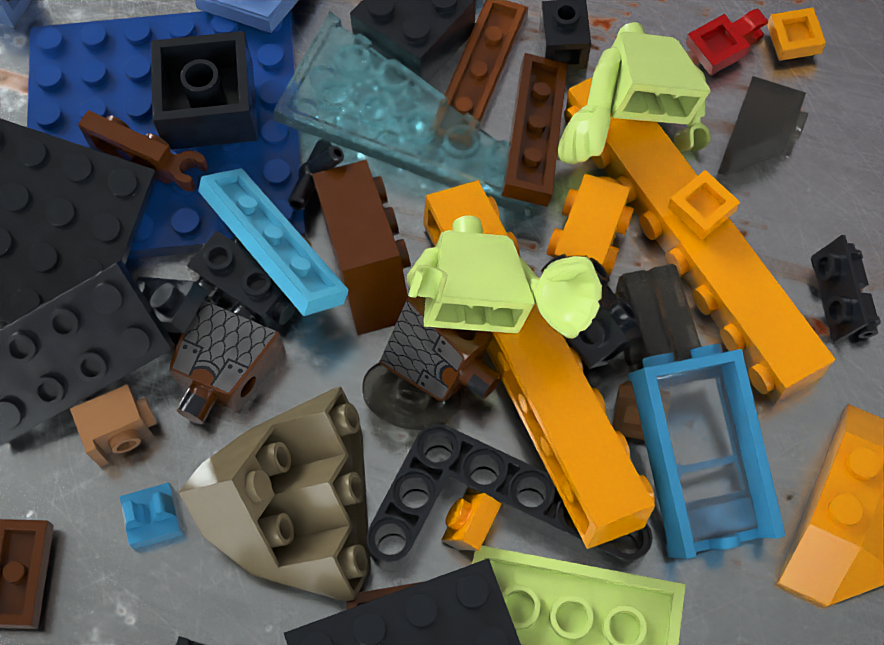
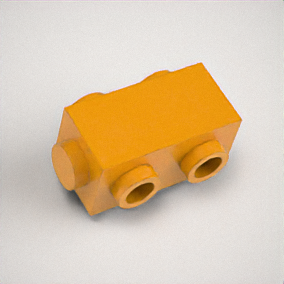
M584 174L579 190L570 188L562 210V215L568 217L563 230L554 229L546 255L553 257V259L562 254H566L567 257L587 255L588 258L597 260L604 267L608 275L611 276L620 248L613 247L612 244L616 233L626 235L634 208L626 206L630 188L620 185L618 181L610 177H595Z

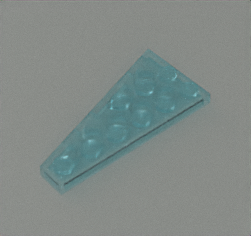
M329 11L274 109V121L450 188L478 180L487 197L492 196L497 206L530 218L535 204L501 196L509 143L506 140L497 141L480 128V121L468 112L462 115L448 104L446 96L396 59H386L372 48V42L360 33L355 36L341 25L339 17Z

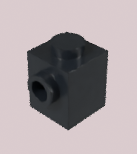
M586 0L542 1L539 25L542 57L568 63L567 70L587 69L591 36Z

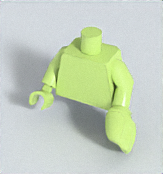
M637 22L624 25L618 31L617 38L612 47L604 50L601 54L592 77L588 103L574 114L567 124L558 143L557 159L566 164H577L578 162L587 161L590 156H599L605 146L611 116L612 118L687 124L686 128L680 129L675 133L674 145L681 153L691 149L695 152L705 148L711 141V134L709 129L704 124H701V117L705 116L706 98L711 90L706 83L704 73L694 65L680 42L675 38L646 34L643 26Z
M463 216L456 219L452 224L453 231L447 230L442 232L436 247L425 249L407 274V283L410 287L408 296L416 298L417 295L426 297L424 327L518 334L535 304L542 317L552 328L564 337L572 339L591 325L592 319L596 317L600 308L598 301L602 298V285L593 263L587 257L573 256L556 260L544 269L542 276L539 278L522 257L518 256L512 239L503 235L483 234L482 222L475 216Z

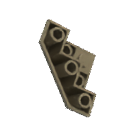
M342 387L333 388L247 430L204 461L178 492L201 535L253 576L346 602L355 600L371 568L370 553L366 539L368 519L362 428L358 411L353 404L349 403Z

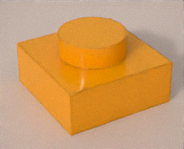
M814 7L770 15L767 27L779 61L822 54L826 41Z
M704 170L670 198L668 208L703 240L737 211L740 201Z
M486 493L463 495L462 498L458 499L451 506L447 513L445 524L448 527L441 540L457 550L479 551L502 503Z

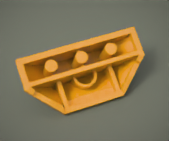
M847 404L843 411L776 585L825 608L884 586V419L850 404Z

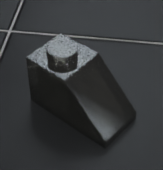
M752 76L717 173L728 176L783 154L790 137L799 139L806 123L808 113L800 111L806 92Z

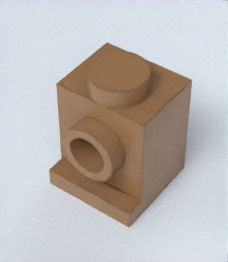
M128 384L70 408L85 452L99 467L109 464L107 454L111 452L124 453L136 448L141 443V439L153 435L150 426L157 424V419L147 397L144 396L138 399Z

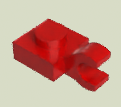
M758 8L748 12L733 23L723 14L688 33L686 45L707 72L713 75L747 56L750 45L764 37V33L760 28L767 25L768 20Z

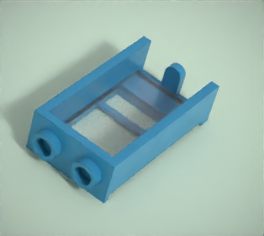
M721 343L690 350L692 359L675 362L673 353L642 359L644 368L627 375L628 380L632 381L668 544H665L668 558L689 559L697 557L696 552L734 548L741 546L740 542L757 538L777 539L785 537V530L742 349L723 352Z

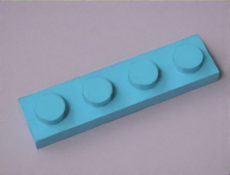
M242 168L201 177L198 192L303 316L344 304L349 289Z

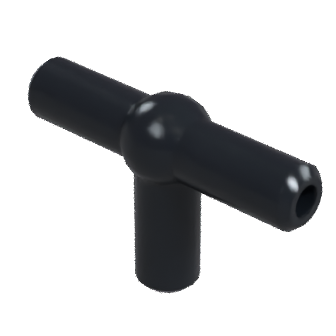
M320 139L316 142L307 162L303 163L299 168L298 181L288 199V203L293 209H305L315 188L313 173L335 168L344 160V153L339 147L332 146L325 139Z

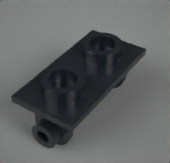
M840 235L811 256L833 343L840 342L856 331L859 338L875 336L878 334L877 326L881 324L880 317L876 313L872 294L861 293L860 289L869 285L862 261V251L857 250L855 244L847 243L846 235Z

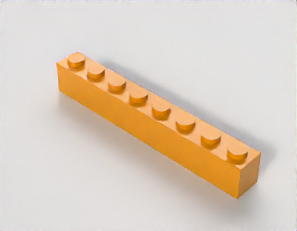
M592 77L568 89L566 110L564 111V118L567 124L574 114L587 105ZM611 116L603 151L599 156H591V159L598 168H604L609 176L618 181L620 185L630 188L627 204L630 203L638 214L643 232L649 239H655L665 252V259L670 270L677 277L682 276L692 290V297L698 309L703 314L712 317L720 329V336L729 351L742 349L745 364L748 367V375L754 387L761 394H767L775 405L822 378L836 359L731 219L725 220L702 240L668 208L670 198L698 175L659 123L612 118Z
M478 180L426 195L423 225L434 247H436L442 232L447 230L453 231L452 224L456 219L463 216H475L482 222L483 234L508 236L513 240L518 256H520L518 242L514 234L506 232L500 221V213L495 199L492 196L487 197ZM534 304L518 334L491 332L493 338L486 350L497 372L502 376L501 380L586 548L590 549L644 528L655 507V496L648 479L644 475H639L631 462L629 446L624 435L619 430H614L606 416V406L600 391L595 387L591 388L583 373L581 357L573 346H568L563 335L559 334L547 323Z

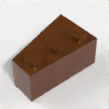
M367 159L313 173L312 176L320 208L340 270L342 283L349 289L347 297L357 336L395 326L408 298L403 269L411 267L404 239L396 241L394 239V235L399 234V229L392 206L383 208L382 204L388 203V198L382 177L372 176Z

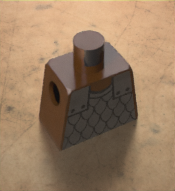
M417 295L416 298H407L379 363L438 401H446L464 385L482 400L487 398L502 377L481 360L493 338L491 331L424 327L426 297Z
M203 300L185 334L181 333L170 363L169 371L177 384L187 389L176 411L190 421L203 424L215 402L234 411L242 409L286 351L279 332Z

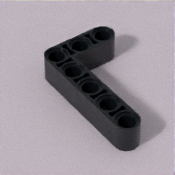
M442 424L429 425L417 435L366 535L368 550L376 566L387 572H399L407 568L414 560L444 498L450 490L462 497L468 494L486 493L502 503L498 514L619 571H629L639 566L650 550L653 540L651 528L646 523L644 528L629 533L638 542L639 549L635 553L627 554L621 552L615 547L613 540L587 549L578 530L571 528L566 523L564 515L568 511L549 473ZM435 445L445 446L452 452L451 456L443 462L430 461L426 458L425 453L430 447ZM486 466L493 469L498 477L494 482L482 485L475 482L470 474L474 469ZM525 488H533L542 494L544 502L537 507H527L519 502L516 495ZM411 489H421L429 495L428 501L417 508L407 507L401 500L403 495ZM391 533L401 535L406 540V543L400 552L388 555L378 550V543L383 536Z

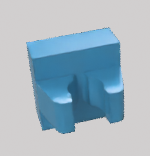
M170 482L119 496L128 543L133 549L184 535L174 487Z

